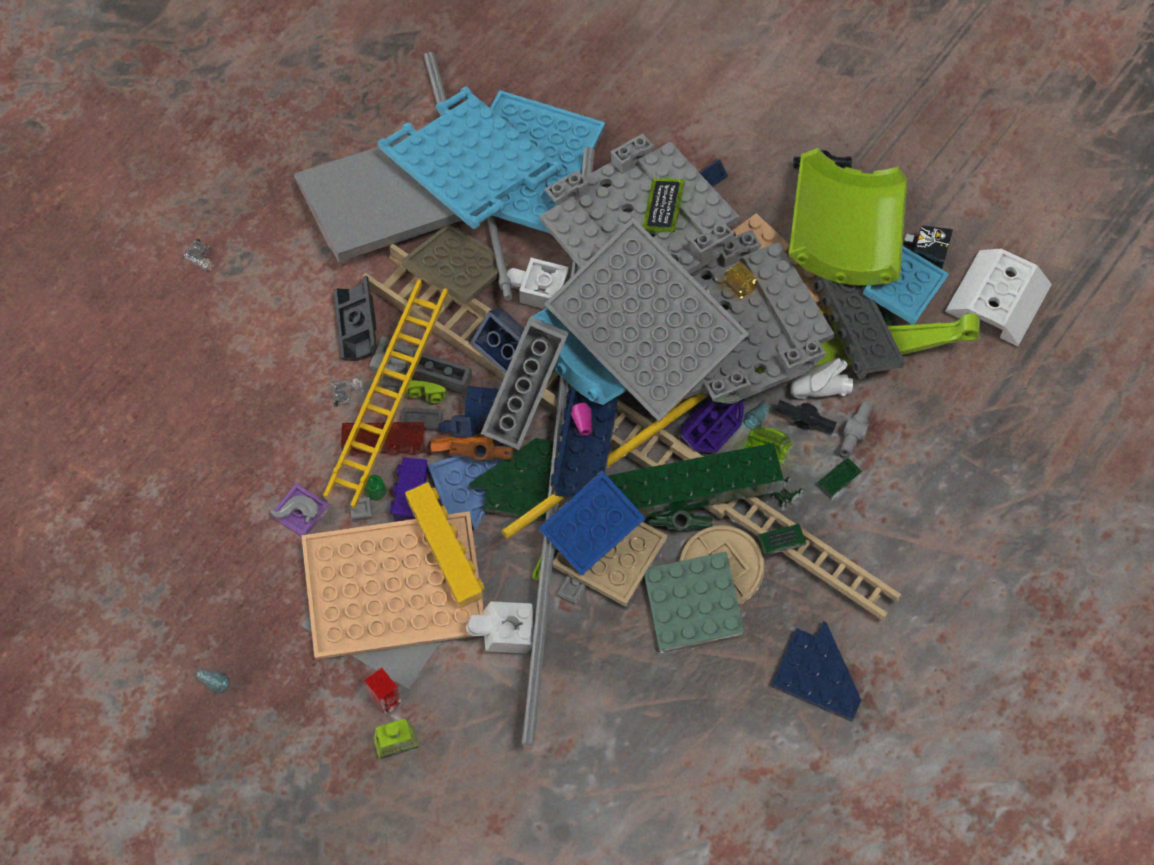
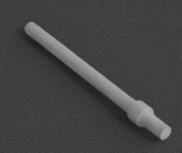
M491 215L487 218L500 276L499 285L500 289L503 290L504 299L510 301L512 299V284L507 275L495 217Z

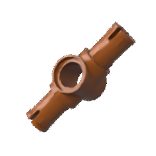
M481 441L469 442V444L451 442L450 448H457V450H450V456H468L469 459L481 461L494 460V458L513 459L512 454H506L507 452L513 453V447L495 446V444ZM483 445L486 448V454L480 457L477 454V449Z

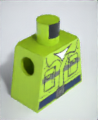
M401 719L375 728L373 739L379 760L420 748L414 726L407 719Z

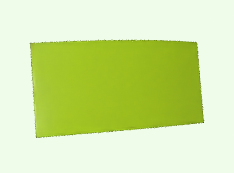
M411 381L405 393L406 397L411 398L426 396L427 403L447 401L444 387L425 381Z

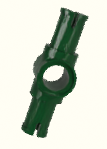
M681 510L649 517L651 519L648 521L649 526H667L669 529L683 531L693 530V528L706 529L712 527L713 516H694V513H687ZM676 516H683L686 524L678 526L675 522Z

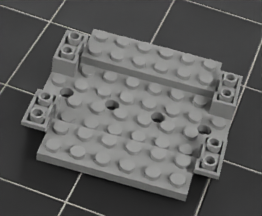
M641 134L610 152L611 162L585 177L577 170L545 188L548 196L555 204L559 205L539 215V218L579 268L583 267L618 231L634 218L649 234L656 235L653 238L689 274H692L721 255L734 237V233L729 227L739 221V215L671 141L652 152L654 145L644 134ZM656 181L680 182L671 227L647 226ZM603 184H610V185H611V186L608 187V188L602 187ZM627 208H630V209L633 210V211L630 212V213L624 212V210L627 209Z
M753 230L733 237L717 259L690 274L720 305H727L729 307L726 311L749 333L746 341L741 342L708 374L685 399L702 392L704 395L710 394L715 402L733 404L806 374L826 355L821 343L833 339L834 332L779 242L758 250L761 247V243ZM703 275H710L712 278L704 280L701 277ZM758 367H762L765 369V372L759 374L756 373L754 370Z

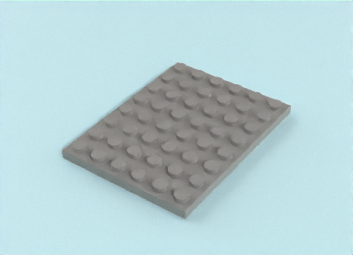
M634 218L618 231L544 303L659 422L749 336V333Z

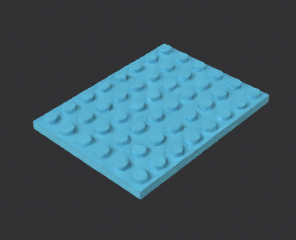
M499 90L490 109L551 159L558 161L562 165L563 170L558 174L554 173L539 183L538 187L534 190L529 189L525 184L520 185L500 199L504 203L505 209L494 213L493 216L550 233L540 221L539 215L559 204L554 203L545 192V188L577 170L582 175L584 149L586 147L595 149L605 129V122Z

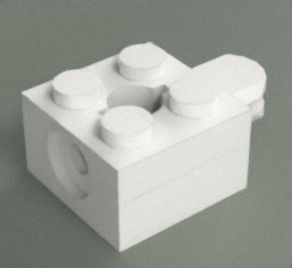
M531 258L526 271L511 268L508 270L507 275L511 280V288L519 290L520 303L546 309L547 307L544 303L569 280V267Z
M491 601L483 610V614H473L466 623L467 632L472 636H485L486 652L528 653L532 648L534 636L532 604Z

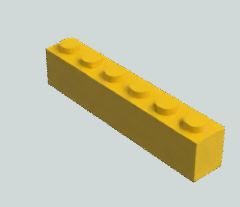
M429 482L405 492L407 502L459 608L482 599V591L485 590L481 579H476L473 574L476 571L471 559L467 561L464 555L467 552L462 541L458 542L455 535H458L453 523L449 524L446 519L449 515L445 506H440L437 501L440 497L436 488H431Z

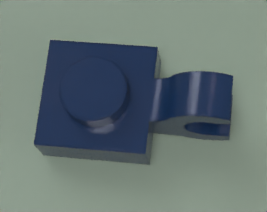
M454 415L451 417V420H444L443 423H439L440 432L453 431L454 437H473L476 435L473 415Z

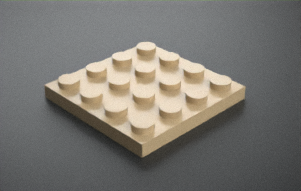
M641 522L583 575L574 568L560 551L554 559L552 567L626 607L644 578L645 572L650 568L667 540L668 535Z

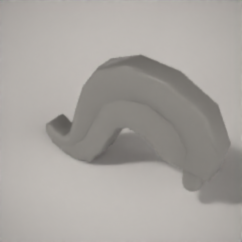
M299 495L289 499L280 510L275 511L271 509L273 517L283 519L293 511L299 510L307 517L306 523H309L311 519H315L318 515V504L312 498Z

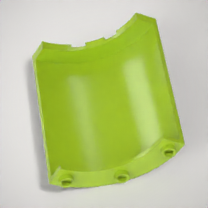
M819 148L801 154L789 255L809 272L839 284L880 285L900 280L907 177L898 166L891 169L874 171L871 174L862 173V170L849 167L841 168L835 165V161L828 158Z

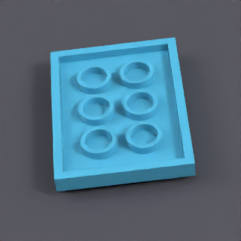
M902 246L900 280L888 284L867 285L862 294L914 325L945 282L949 273Z

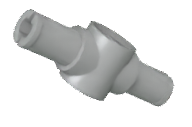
M863 401L857 414L853 418H849L843 432L845 440L840 449L841 455L850 457L856 444L864 440L870 425L868 424V417L873 408L870 402Z

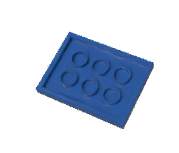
M602 470L539 527V530L574 568L583 575L646 518Z

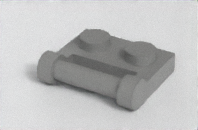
M381 337L379 346L369 364L371 370L378 371L386 353L385 350L391 341L389 337ZM397 343L394 350L408 354L411 357L413 351H417L418 347L414 346L412 348ZM391 357L386 369L405 372V375H407L408 362Z

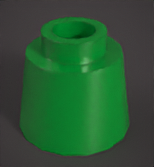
M371 475L367 480L364 494L373 501L380 500L386 495L387 486L380 476Z

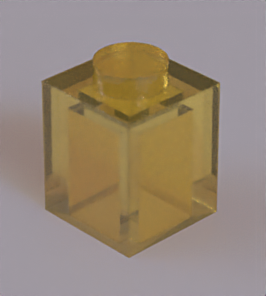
M738 262L725 273V284L742 299L744 296L752 294L756 289V276L741 262Z

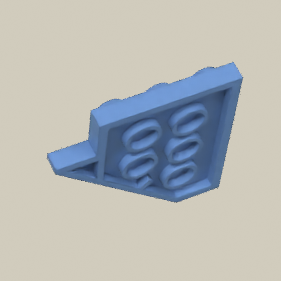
M499 441L493 443L495 446L509 447V445ZM484 446L477 449L478 456L483 457L486 454ZM453 456L429 464L428 469L439 494L440 501L445 506L447 513L454 514L470 511L471 524L473 529L477 530L486 511H483L485 491L469 489L468 485L504 459L494 458V460L481 461L469 459L468 456Z

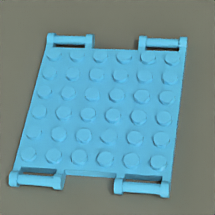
M467 86L460 89L458 94L445 102L436 104V109L442 116L422 129L415 131L410 123H406L402 126V129L386 139L382 138L377 141L378 147L472 229L480 226L482 221L494 213L504 210L505 205L500 199L520 185L525 184L529 189L534 190L538 187L539 183L554 173L558 174L563 170L562 165L558 161L551 159L471 93ZM462 99H465V100H466V101H464L463 103H461L460 105H458V106H456L455 108H453L452 110H449V109H448V108H450L451 106H453L454 104H456V103H458L459 101H461ZM405 135H408V136H409V137H407L406 139H404V140H402L401 142H399L398 144H396L395 146H393V147L389 146V145H391L392 143H394L395 141H397V140H399L400 138H402L403 136H405ZM488 206H491V207H489L488 209H486L485 211H483L482 213H480L479 215H477V216L475 217L476 214H478L479 212H481L482 210H484V209L487 208Z

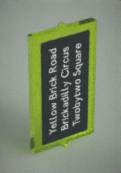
M667 177V179H652L643 228L646 231H657V233L676 231L685 185L684 179H671L670 177Z

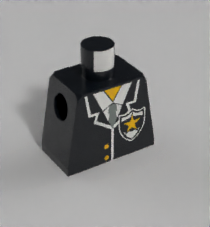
M921 226L918 236L906 234L904 245L914 247V253L942 269L953 229Z

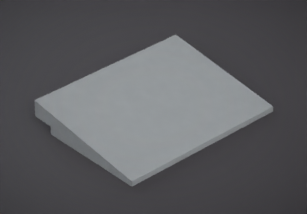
M404 139L395 141L389 146L393 147ZM379 147L294 173V178L330 250L334 252L338 262L463 221Z

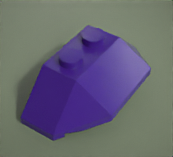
M708 396L683 423L680 436L693 451L717 453L742 425L745 399L729 404L715 402L711 396Z

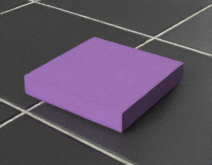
M296 483L274 510H280L292 497L304 495L312 498L318 504V515L316 518L306 523L307 517L299 510L293 511L283 519L273 517L272 513L270 515L273 519L302 537L301 535H308L330 506Z

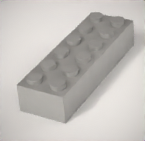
M529 317L482 429V435L518 450L520 449L569 332L534 317Z

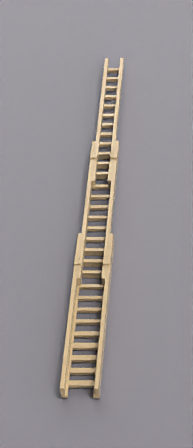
M391 244L389 247L391 254L389 259L399 265L394 273L383 284L367 273H364L362 278L368 276L372 292L404 312L408 303L406 299L412 293L417 280H421L430 286L419 298L420 300L430 301L437 292L442 294L443 291L402 266V260L408 253L394 244ZM407 271L413 274L415 277L399 294L390 290ZM448 294L439 317L453 302L461 308L445 326L437 321L432 332L503 380L505 373L472 344L467 342V339L481 325L487 313L492 309L475 298L464 304ZM413 305L409 316L429 322L434 311L427 315L421 311L423 307ZM468 311L478 319L460 337L451 329ZM556 370L550 376L539 402V405L554 415H557L558 397L549 390L561 377L557 374ZM619 400L617 412L620 415L615 420L613 432L625 418H628L637 426L624 441L613 434L611 446L616 449L637 435L642 428H647L653 422ZM663 429L653 435V438L641 452L634 449L626 455L644 468L666 464L673 453L684 460L703 457ZM661 440L670 448L660 461L655 463L646 455L657 441ZM755 496L743 498L752 505L745 516L733 509L738 500L730 501L728 504L723 502L703 506V508L721 520L726 514L757 536L767 532L775 521L784 527L795 525L794 522ZM757 510L770 517L762 528L750 521ZM801 528L806 545L801 546L797 552L789 549L782 551V553L884 621L888 613L875 605L881 596L880 593H884L896 602L900 599L901 594ZM810 544L823 552L815 563L802 556ZM827 556L840 564L833 575L820 568V565ZM845 568L858 576L851 587L837 579ZM863 580L876 588L869 599L855 591Z

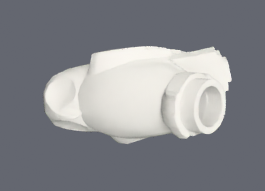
M840 358L810 369L808 373L799 376L791 382V395L795 398L806 399L808 396L825 397L839 394L844 397L846 394H851L853 379L848 378V375L839 374L846 369L848 364L844 359L840 360Z

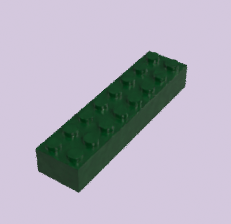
M775 443L608 475L645 518L783 491L784 478Z

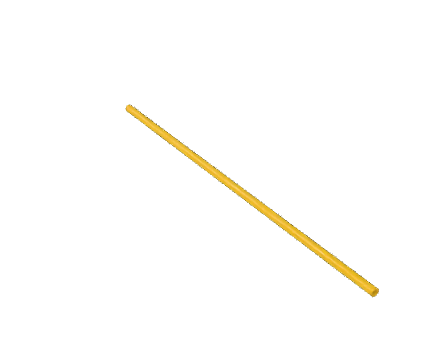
M822 304L819 305L818 308L824 315L826 313L825 308H823ZM701 392L689 397L672 409L660 422L658 420L611 452L607 468L706 399L710 394L704 395ZM555 493L504 528L502 530L503 535L509 539L566 497L555 496Z

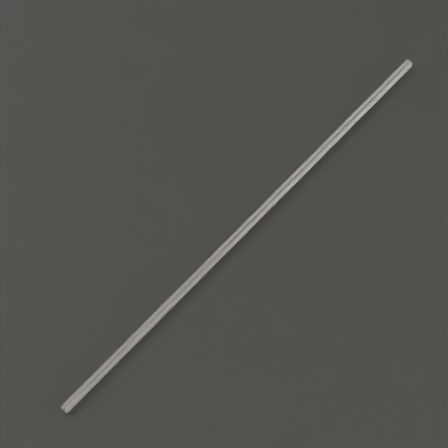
M586 147L584 149L583 177L591 174L593 171L594 148ZM574 260L572 262L571 277L580 269ZM562 376L560 377L548 497L555 493L554 487H551V475L556 472L554 470L555 457H559L557 444L558 441H562L560 435L561 424H565L564 409L568 408L567 393L570 392L571 385ZM559 503L546 512V520L558 510ZM545 535L522 741L523 745L533 746L535 742L554 545Z

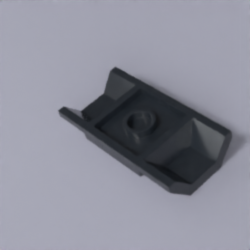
M364 276L360 285L350 289L336 288L333 290L342 360L360 361L374 355L376 352L375 331L377 327L373 296L370 294L369 278Z

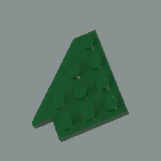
M535 438L514 452L512 460H502L471 481L468 485L469 489L485 491L483 511L521 517L547 499L554 441ZM546 512L535 520L545 521Z

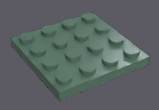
M727 551L650 567L645 572L644 576L660 652L745 635Z

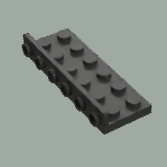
M817 276L813 282L814 290L817 292L821 304L827 312L829 321L833 325L837 337L844 347L845 354L848 356L859 380L864 379L867 373L902 368L905 361L875 301L862 294L867 285L839 284Z

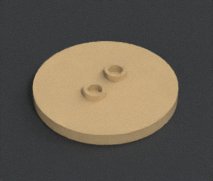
M712 526L701 530L687 542L681 553L680 561L727 551L738 605L743 604L757 592L764 577V557L759 545L748 533L732 526Z

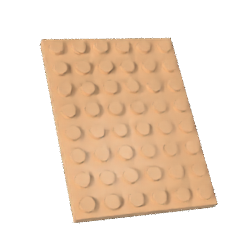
M470 511L448 514L449 517H446L449 524L453 523L458 534L455 537L458 542L462 541L467 552L464 555L467 561L471 559L476 570L473 574L478 579L479 573ZM416 519L301 535L315 660L474 637L467 632L466 623L473 614H483L482 599L459 608Z

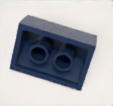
M503 309L490 310L470 343L506 374L525 328Z
M467 387L464 415H473L476 434L482 432L499 389Z

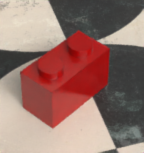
M382 667L364 680L368 695L384 714L387 711L395 710L399 706L401 697L398 687Z

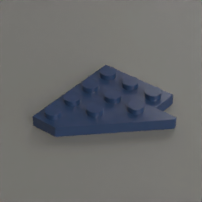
M823 621L817 636L796 628L771 687L853 722L861 703V698L827 622Z

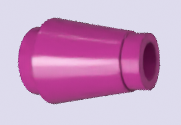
M586 403L576 404L572 407L571 412L580 435H590L592 433V410Z

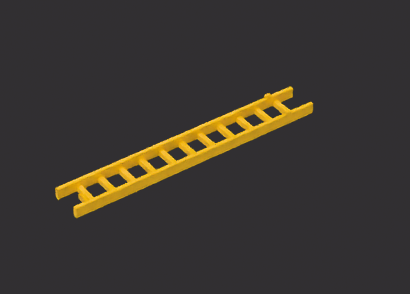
M417 280L336 467L333 469V474L323 494L325 499L329 500L335 484L356 491L350 504L351 508L356 509L449 294L448 289H443L439 301L435 305L432 302L417 299L422 287V281ZM413 305L434 311L430 321L426 322L409 316ZM406 322L426 328L422 340L402 334ZM398 340L419 346L414 358L394 351ZM391 357L411 363L407 375L386 369ZM383 375L403 381L399 393L378 387ZM375 393L396 399L391 411L371 404ZM368 410L388 417L383 430L362 423ZM359 429L380 435L375 448L354 441ZM351 447L372 454L367 466L347 460ZM343 466L364 472L359 485L338 478Z

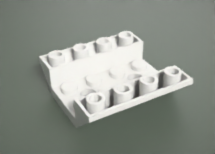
M1003 249L979 250L945 312L959 319L967 313L978 315L979 319L1003 330L1000 336L1001 339L1019 346L1052 284L1038 265ZM1012 271L1015 273V276L1009 277L1005 272ZM995 301L999 306L992 307L989 305V302Z

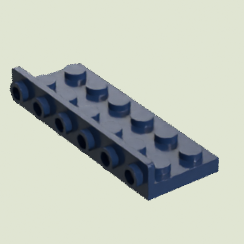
M572 387L571 392L567 393V403L569 405L568 408L564 409L565 424H561L560 435L562 441H558L557 444L559 457H555L554 470L556 472L551 475V487H554L555 496L573 497L602 470L606 474L619 401L618 396L601 405L589 400L574 387ZM579 403L588 404L592 410V433L587 436L580 435L571 415L572 407Z

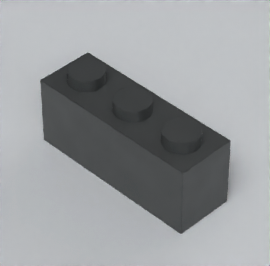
M415 350L413 351L412 356H411V357H413V358H414V356H415V354H416V351H415ZM423 353L412 379L434 383L445 389L466 395L467 387L470 386L473 375L470 367ZM408 363L407 371L409 370L411 363Z

